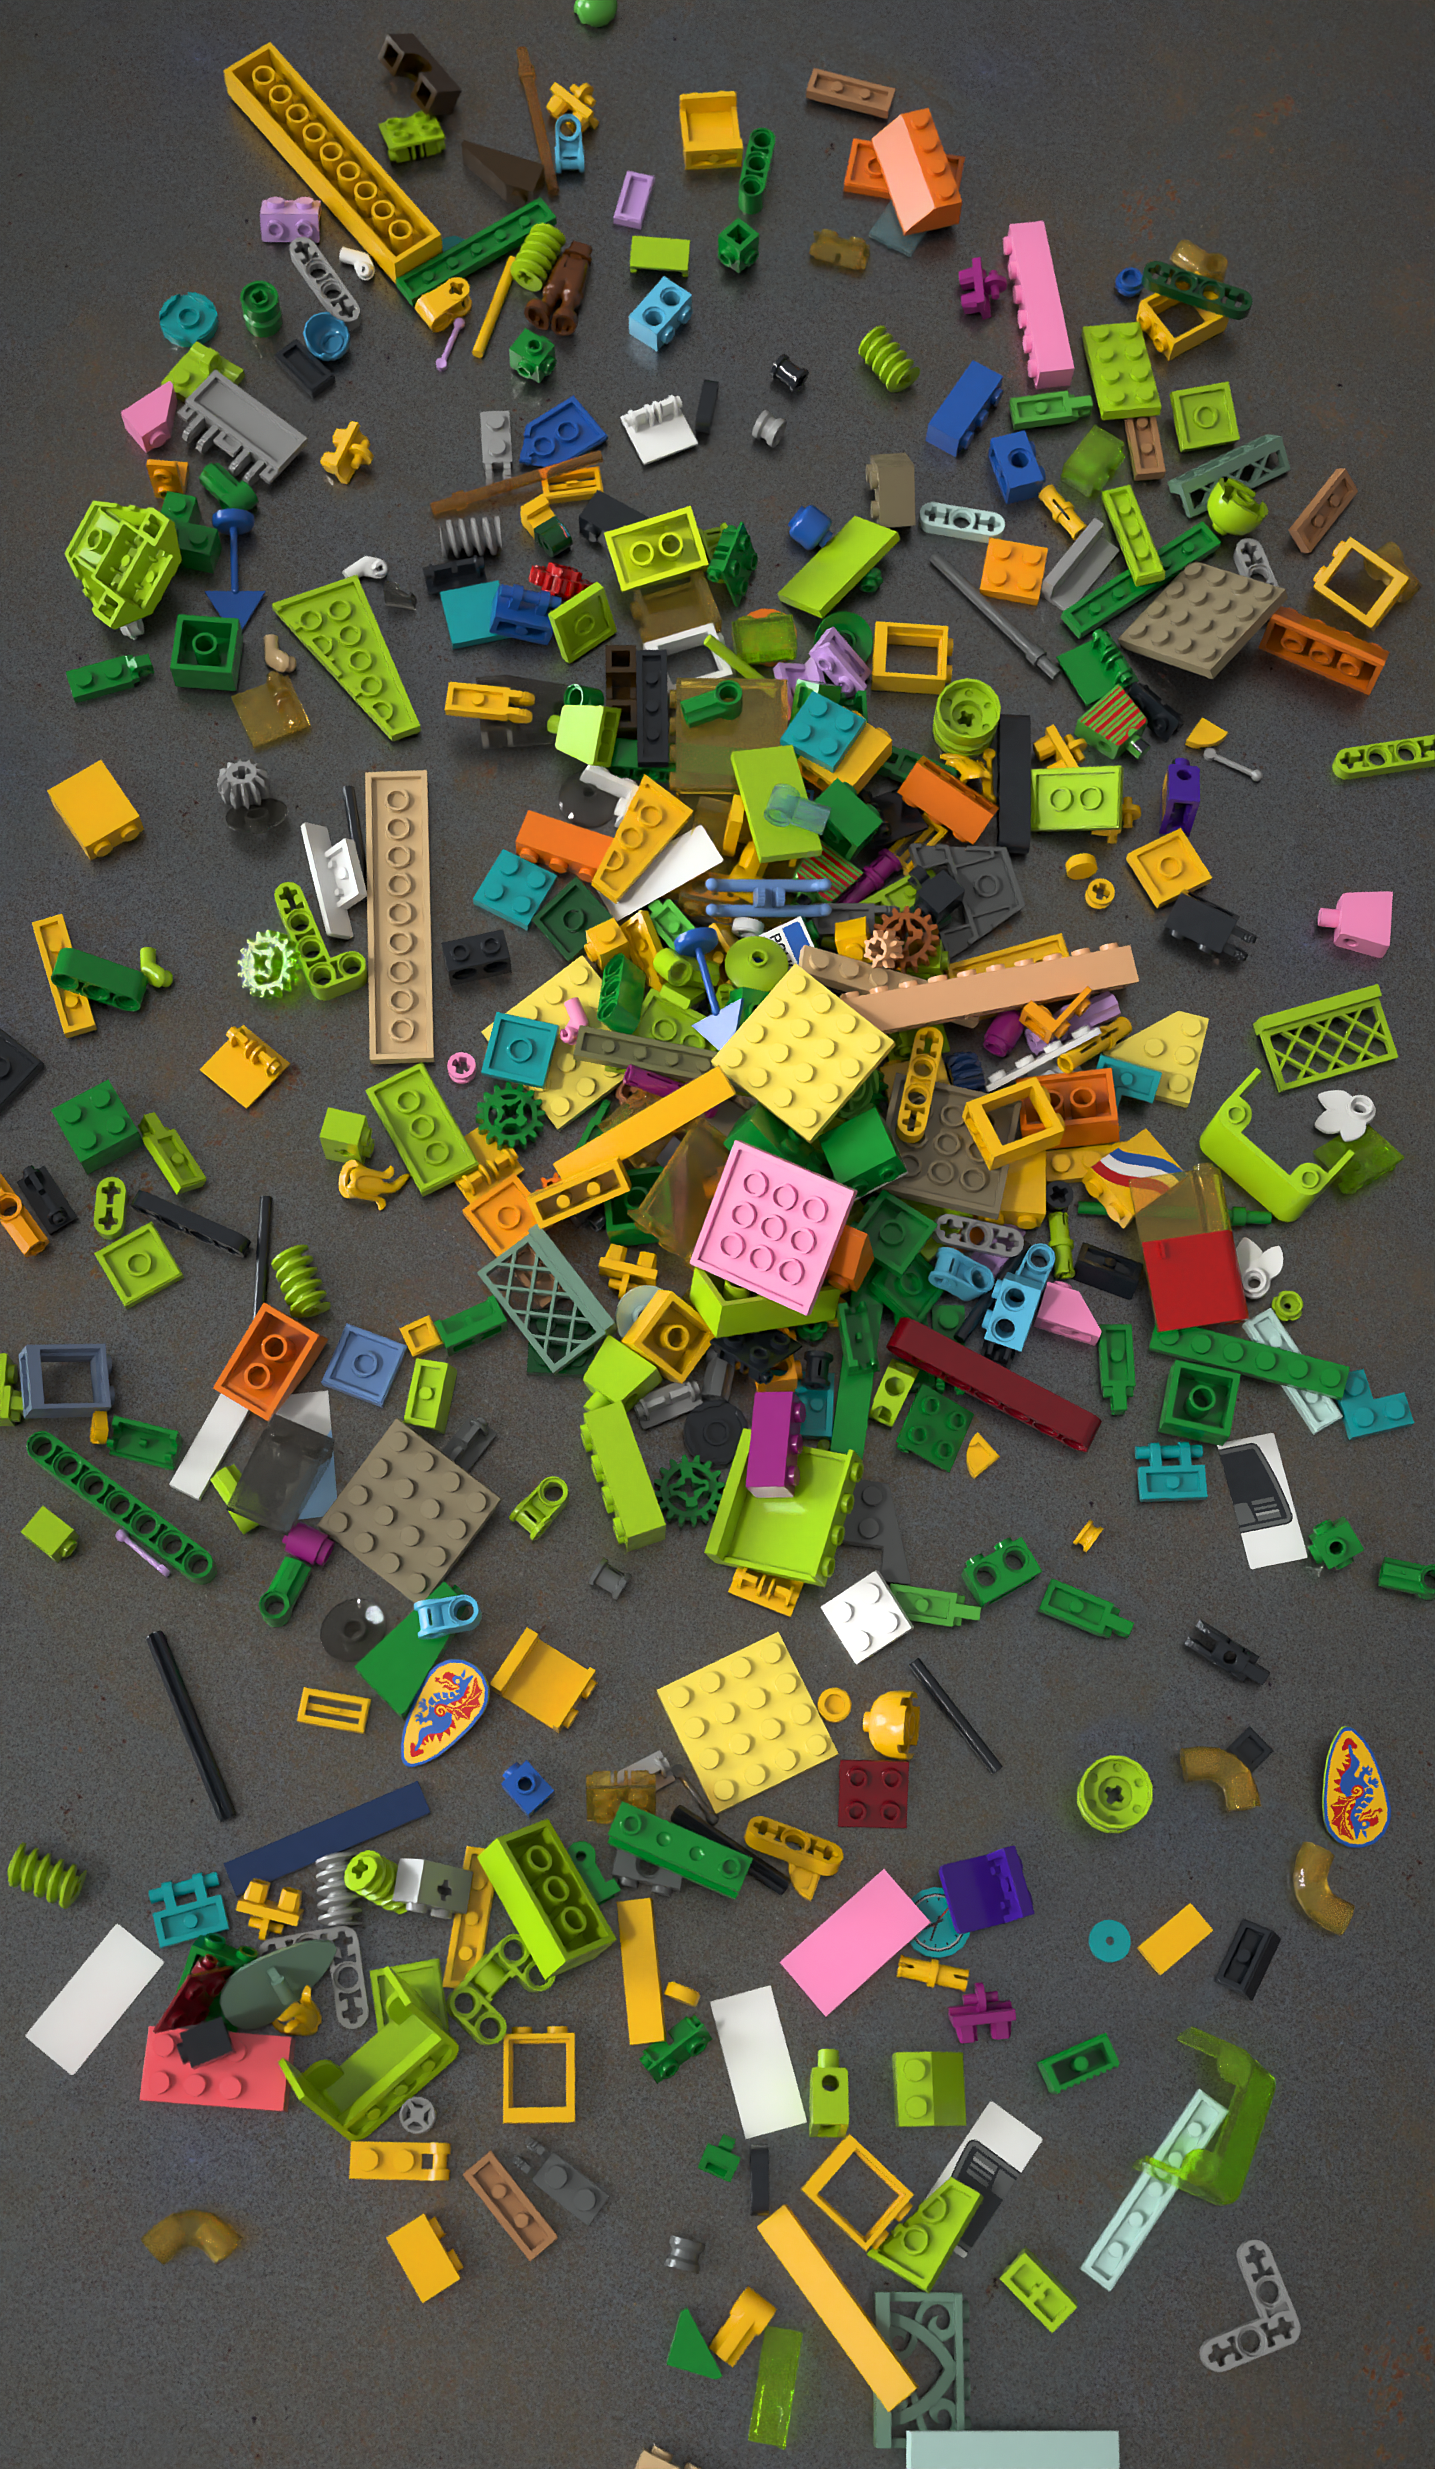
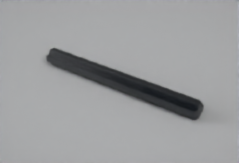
M162 1631L153 1632L146 1637L147 1644L217 1819L220 1822L228 1821L236 1816V1811L165 1634Z

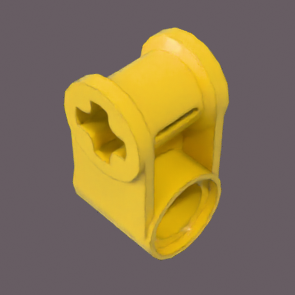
M460 277L451 278L438 288L421 296L416 302V312L433 332L443 331L454 322L455 318L463 317L471 311L472 300L469 296L470 287L468 282Z

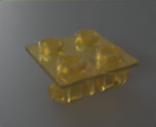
M271 671L267 674L266 684L231 696L253 748L311 727L289 676L283 677L278 671Z
M614 1770V1785H611L610 1771H593V1774H586L587 1821H595L599 1824L613 1822L622 1801L656 1816V1773H649V1770L631 1771V1785H628V1770H624V1785H618L617 1770Z

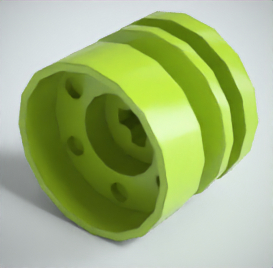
M969 678L956 680L943 689L938 697L932 727L935 742L942 751L972 758L979 756L990 747L995 738L1001 711L999 698L994 690L980 680Z
M1109 1755L1096 1760L1085 1771L1077 1788V1805L1082 1817L1091 1827L1104 1833L1119 1834L1132 1829L1144 1818L1153 1801V1786L1148 1773L1138 1762L1125 1756ZM1115 1788L1120 1792L1118 1798L1122 1802L1115 1801L1111 1805L1106 1801L1108 1795L1105 1793V1790L1112 1792Z

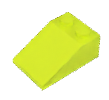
M691 506L604 533L622 592L680 580L706 572L709 567Z

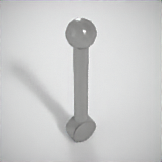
M1211 747L1206 748L1203 757L1207 761L1216 760L1250 775L1254 781H1260L1263 778L1261 770H1252L1216 754L1215 749Z

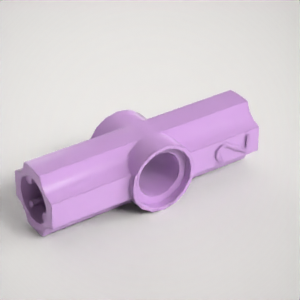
M1106 991L1089 999L1091 1005L1081 1017L1075 1015L1069 1021L1071 1027L1060 1039L1062 1044L1073 1038L1071 1035L1073 1031L1085 1025H1088L1091 1029L1120 1017L1121 1011L1115 996ZM1070 1004L1059 1009L1053 1015V1018L1056 1020ZM1026 1029L1024 1034L1031 1051L1037 1056L1045 1053L1043 1047L1048 1044L1031 1030ZM1055 1036L1050 1043L1059 1039Z

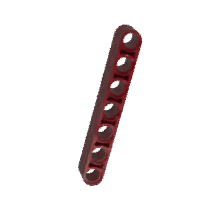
M901 1317L886 1346L888 1351L897 1357L1075 1450L1088 1452L1102 1423L1101 1419L1091 1412L913 1319Z

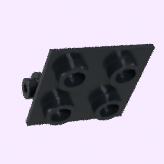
M899 788L873 797L872 793L865 789H862L857 795L865 804L875 807L880 814V819L883 820L875 836L868 843L871 850L928 830V826L918 809L906 804L902 800V795L897 793Z
M778 1329L729 1337H715L710 1340V1343L715 1346L714 1351L719 1359L725 1360L735 1369L740 1368V1372L743 1374L748 1373V1376L753 1378L758 1384H769L774 1376L771 1368L803 1346Z

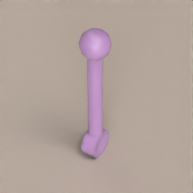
M461 317L455 318L453 323L455 327L441 358L436 360V368L439 371L447 369V358L459 330L465 326V321Z
M119 1529L116 1532L115 1536L119 1542L128 1544L166 1578L171 1574L164 1565L133 1541L127 1531Z

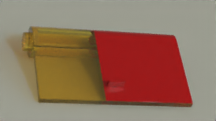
M1202 1163L1193 1166V1170L1129 1179V1188L1157 1333L1213 1324L1226 1326L1250 1320L1220 1168L1213 1167L1212 1163Z

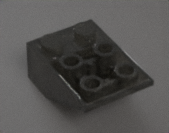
M511 675L476 677V684L508 687L511 690L532 693L535 697L534 705L516 706L511 702L509 704V707L527 709L532 712L533 716L530 723H513L508 719L507 721L480 719L483 750L553 744L556 742L557 734L548 731L547 723L552 715L561 716V710L564 706V694L569 687L568 685Z

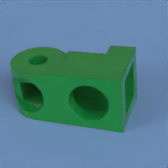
M578 1841L569 1846L567 1852L598 1907L621 1895V1889L615 1878L605 1882L596 1864L597 1857L595 1849L591 1844L585 1841Z

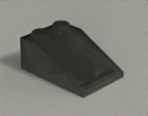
M274 1413L250 1456L226 1510L288 1536L331 1462L335 1439Z

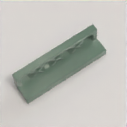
M1265 434L1171 479L1167 483L1170 493L1181 495L1186 516L1192 518L1207 510L1209 495L1220 478L1235 479L1252 489L1291 470L1282 436ZM1276 452L1280 466L1272 470L1264 467L1268 456ZM1251 465L1255 467L1251 480L1245 482L1239 479L1243 468ZM1197 489L1205 491L1206 493L1201 504L1194 507L1190 493Z

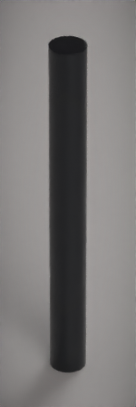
M348 785L342 788L349 837L355 842L367 891V864L354 786ZM367 896L360 902H367Z
M271 1196L259 1197L252 1321L262 1304L267 1302L272 1216Z
M1024 1240L1022 1251L1018 1255L1007 1259L995 1276L992 1289L981 1296L953 1337L957 1342L961 1344L966 1342L995 1300L991 1296L997 1279L1004 1280L1007 1272L1014 1273L1031 1247L1029 1242Z
M917 1658L909 1665L910 1669L992 1775L1003 1767L921 1659Z

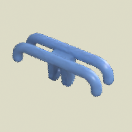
M709 878L705 884L708 890L715 892H753V905H720L713 903L707 905L706 913L711 917H825L830 915L832 911L831 906L828 904L785 905V892L828 891L832 884L827 878Z

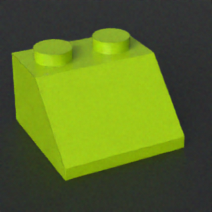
M895 2052L892 2054L895 2128L966 2126L963 2052Z

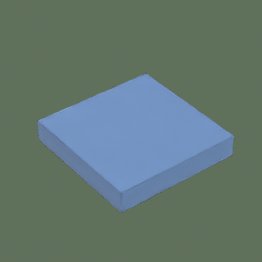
M347 1323L321 1383L323 1386L383 1408L408 1351V1346Z

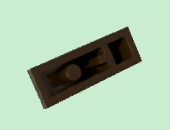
M463 140L461 144L463 164L506 202L522 208L540 197L545 185L544 164Z

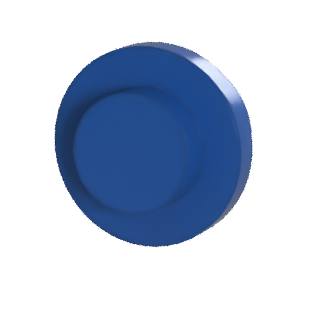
M1131 267L1122 270L1115 280L1117 291L1128 297L1140 294L1144 287L1141 282L1142 273L1138 269Z

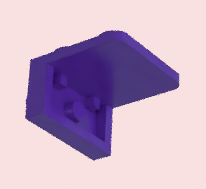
M1015 1845L999 1849L987 1855L948 1863L939 1868V1876L954 1930L958 1934L1013 1922L1035 1914L1032 1906L1033 1898L1027 1888L1023 1874V1863L1018 1856Z

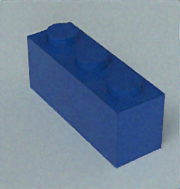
M973 360L929 422L926 441L954 457L958 455L962 448L967 449L972 442L973 432L976 427L981 428L989 415V408L992 405L997 406L1003 396L1004 390L1001 389L1003 376Z

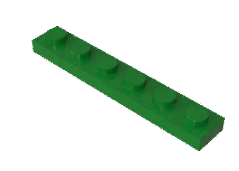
M539 197L396 279V286L413 307L421 296L438 288L449 279L454 277L464 278L525 243L527 235H529L531 228L535 224L544 223L555 226L557 224V217L542 198Z
M1202 521L1157 550L1165 571V580L1136 587L1130 570L1127 569L1062 611L1061 619L1077 638L1081 639L1178 576L1187 565L1195 561L1199 562L1218 550L1221 541Z
M1157 1319L1149 1346V1351L1239 1373L1340 1401L1343 1398L1350 1367L1195 1326L1159 1332Z

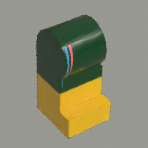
M543 494L520 507L521 524L550 557L556 556L573 545L568 529L550 509L549 502Z

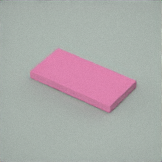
M883 1869L780 1963L825 2017H827L931 1922L887 1871Z

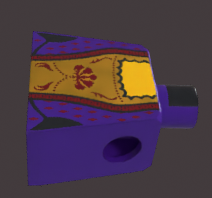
M1176 758L1168 765L1162 785L1159 834H1169L1181 828L1185 835L1189 837L1200 804V769L1197 766H1190V761L1186 758ZM1175 802L1183 803V806L1175 809Z

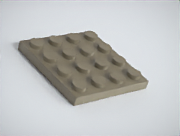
M1195 561L1187 565L1125 630L1118 638L1121 648L1214 679L1288 599L1286 589Z
M896 1073L885 1122L909 1173L873 1192L881 1193L884 1189L898 1198L997 1220L1009 1164L989 1171L962 1118L966 1102L989 1093L935 1082L924 1135L918 1142L906 1143L897 1136L896 1123L907 1075ZM913 1092L908 1095L909 1101L915 1105L923 1104L926 1101L924 1095L919 1092ZM1020 1100L986 1113L1002 1146L1014 1142L1022 1104ZM910 1114L907 1125L908 1131H914L917 1115Z
M396 1418L317 1524V1527L416 1603L425 1600L439 1587L502 1502L503 1498L401 1419Z

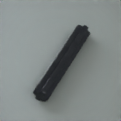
M678 1805L670 1817L671 1822L753 1858L747 1873L777 1894L782 1895L785 1893L791 1883V1879L683 1805Z

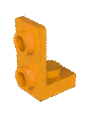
M147 460L146 467L156 498L165 500L167 491L186 495L189 476L188 462Z
M1087 986L1056 1020L1046 1007L1037 1005L1031 1000L1023 1008L1019 1021L1046 1044H1049L1055 1036L1061 1039L1071 1027L1069 1021L1075 1015L1081 1017L1090 1007L1089 997L1092 989Z

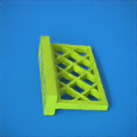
M1378 984L1263 1016L1253 1023L1256 1036L1260 1035L1279 1093L1398 1058L1379 1000L1382 994ZM1373 1008L1376 1017L1373 1028L1357 1021L1362 1010ZM1355 1013L1353 1018L1349 1017L1348 1014ZM1340 1018L1349 1023L1343 1037L1328 1029L1332 1019ZM1326 1021L1325 1024H1324V1026H1321V1025L1318 1024V1023H1321V1022ZM1310 1026L1320 1032L1314 1046L1299 1038L1303 1027ZM1354 1026L1369 1034L1363 1048L1347 1040ZM1296 1030L1294 1035L1289 1033V1031ZM1280 1034L1291 1040L1285 1054L1273 1048L1270 1037ZM1324 1035L1340 1043L1334 1056L1318 1048ZM1373 1037L1384 1042L1388 1054L1377 1056L1367 1051ZM1295 1043L1311 1051L1304 1065L1289 1057ZM1344 1045L1360 1053L1354 1064L1348 1065L1337 1059ZM1314 1054L1330 1061L1325 1072L1318 1073L1308 1067ZM1363 1056L1369 1058L1368 1060L1361 1061ZM1285 1062L1301 1070L1295 1081L1285 1083L1281 1072ZM1334 1064L1340 1067L1332 1070ZM1305 1073L1311 1075L1309 1077L1303 1078Z

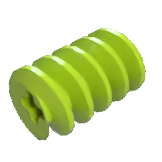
M535 224L531 228L529 235H527L525 243L521 246L520 252L512 263L510 271L514 280L526 290L539 291L542 288V283L546 281L547 274L550 273L552 265L557 260L556 256L560 255L561 247L566 243V238L559 229L549 224Z
M879 325L864 337L859 346L858 353L862 359H865L867 365L872 367L873 372L879 376L881 382L886 384L890 392H900L917 380L920 375V368H912L914 361L911 358L906 359V351H899L900 344L892 342L893 336L891 333L885 334L886 327Z
M305 1244L296 1245L284 1250L271 1263L273 1270L277 1271L276 1278L278 1282L282 1283L280 1286L281 1291L286 1294L285 1301L287 1305L291 1306L289 1312L294 1318L316 1316L324 1313L331 1307L330 1302L320 1303V1300L325 1298L327 1293L326 1290H315L323 1283L318 1278L311 1280V1277L316 1275L318 1270L317 1267H306L314 1260L310 1255L302 1256L303 1253L309 1250L308 1245Z
M22 1842L14 1853L8 1867L7 1877L9 1886L16 1888L21 1884L23 1892L29 1893L34 1889L35 1897L42 1898L47 1894V1902L53 1904L59 1900L60 1907L64 1909L69 1908L79 1896L86 1878L87 1869L80 1876H76L77 1864L73 1863L67 1871H64V1859L60 1858L53 1866L51 1865L52 1854L47 1853L42 1860H38L39 1849L35 1847L29 1855H26L27 1844Z
M367 1850L356 1855L345 1871L344 1882L346 1887L355 1891L360 1896H364L369 1901H373L387 1911H394L398 1914L407 1912L406 1904L393 1901L399 1865L381 1856L376 1851Z

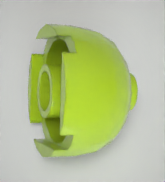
M1220 478L1209 495L1207 503L1208 514L1213 521L1212 526L1222 535L1242 536L1254 531L1268 515V508L1264 501L1259 505L1253 499L1256 493L1252 489L1232 478H1228L1226 482H1224V478Z

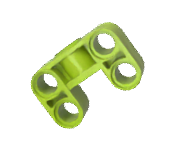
M510 1934L500 1940L488 1954L486 1953L470 1969L463 1981L448 1996L446 2009L450 2017L477 2043L484 2046L493 2045L504 2038L507 2030L506 2021L490 2004L495 1994L512 1978L528 1992L539 1993L552 1986L555 1976L545 1980L542 1986L534 1985L530 1981L529 1972L532 1967L537 1965L519 1934ZM511 1941L519 1945L521 1955L518 1960L512 1961L505 1956L504 1946L507 1942ZM459 1994H466L472 2000V2009L467 2014L460 2013L455 2008V1999ZM484 2019H491L497 2025V2034L493 2039H487L481 2034L480 2025Z

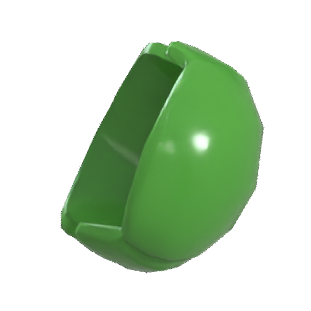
M576 0L574 13L578 14L582 24L594 27L606 26L616 15L618 8L617 0Z

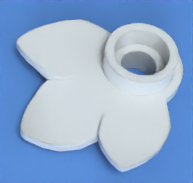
M1343 1090L1325 1091L1318 1094V1099L1326 1111L1317 1118L1315 1128L1326 1134L1340 1132L1345 1142L1354 1141L1363 1136L1366 1124L1372 1122L1376 1113V1108L1369 1097L1364 1095L1352 1097Z
M1244 1237L1236 1248L1244 1293L1247 1298L1258 1299L1268 1293L1271 1280L1280 1274L1283 1268V1252L1280 1246H1275L1263 1253L1253 1241ZM1253 1279L1261 1282L1257 1288H1251L1248 1284Z

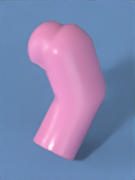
M578 997L569 999L564 1003L570 1021L565 1029H561L560 1038L569 1045L576 1044L580 1025L589 1026L588 1018Z

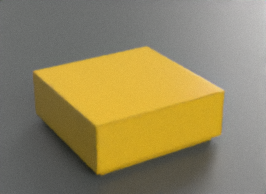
M430 1315L399 1328L413 1360L443 1347L441 1338Z

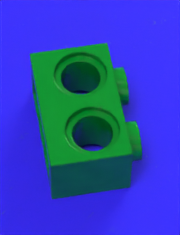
M1011 1537L1006 1538L993 1547L995 1552L984 1557L980 1553L965 1562L966 1568H964L961 1577L978 1606L981 1607V1610L1036 1580L1042 1573L1040 1566L1022 1537L1015 1541H1012ZM1011 1555L1018 1557L1022 1562V1568L1018 1570L1009 1568L1005 1558ZM982 1571L990 1573L994 1583L990 1586L980 1584L977 1580V1573Z

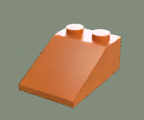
M263 1303L213 1389L270 1422L312 1368L328 1338L276 1307Z

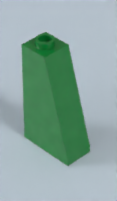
M443 1582L425 1600L466 1594L457 1585L450 1588ZM468 1605L458 1609L457 1619L465 1620L469 1613ZM415 1610L354 1666L357 1673L403 1721L408 1717L414 1699L427 1674L440 1663L457 1634H448L435 1639H419L418 1632L421 1631L418 1611Z

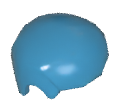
M330 312L314 314L306 322L303 331L304 339L308 349L315 357L328 362L336 361L342 358L349 350L351 336L343 320L334 317Z

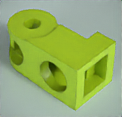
M892 1358L874 1397V1403L868 1417L893 1427L920 1370Z

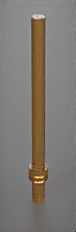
M520 46L516 50L519 61L518 74L520 81L524 83L541 162L545 165V180L549 195H557L560 190L535 85L536 72L534 65L530 63L527 47Z
M598 450L467 492L460 490L451 493V497L430 503L433 515L454 508L457 511L468 508L467 504L604 462L601 451Z

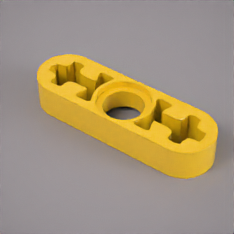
M753 1817L749 1821L744 1835L745 1842L751 1848L823 1876L836 1874L843 1860V1851L837 1844L768 1817ZM786 1842L797 1843L802 1849H791L786 1845Z

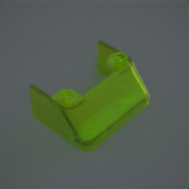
M1191 2026L1179 2034L1177 2041L1218 2058L1217 2070L1219 2075L1226 2082L1236 2086L1214 2153L1201 2148L1191 2150L1184 2156L1179 2169L1146 2155L1135 2160L1132 2168L1212 2204L1226 2206L1234 2203L1241 2194L1276 2090V2083L1273 2075L1246 2050Z

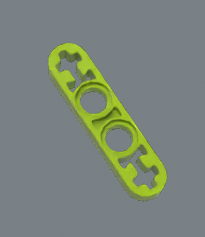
M1435 735L1342 749L1337 753L1333 761L1332 770L1339 778L1350 780L1435 766V751L1429 750L1431 746L1435 747ZM1408 749L1413 753L1414 759L1405 761L1400 758L1398 751ZM1373 753L1380 754L1384 758L1385 763L1383 765H1375L1369 760V755ZM1344 759H1347L1348 764H1353L1351 769L1346 764H1342Z

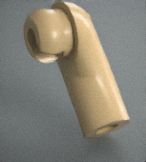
M273 634L265 635L263 642L266 664L282 673L285 671L293 672L296 668V659L279 650L278 636Z

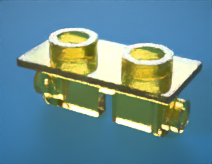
M822 229V232L814 230V238L818 242L817 244L812 242L809 253L814 255V259L834 263L836 254L839 253L842 254L839 265L856 270L866 268L868 257H865L864 254L870 255L871 250L870 245H867L864 239L850 236L848 240L838 237L839 234L829 229Z

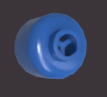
M809 505L806 508L801 506L788 523V526L791 527L789 535L807 550H813L817 545L823 548L833 535L829 531L832 520L814 505Z

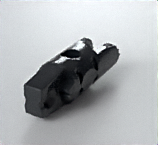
M1199 1620L1196 1625L1197 1628L1217 1642L1211 1650L1197 1639L1188 1637L1184 1643L1186 1646L1243 1682L1248 1676L1261 1685L1265 1683L1270 1672L1256 1663L1259 1659L1258 1655L1238 1644L1205 1621ZM1228 1651L1236 1654L1231 1660L1224 1657V1654Z

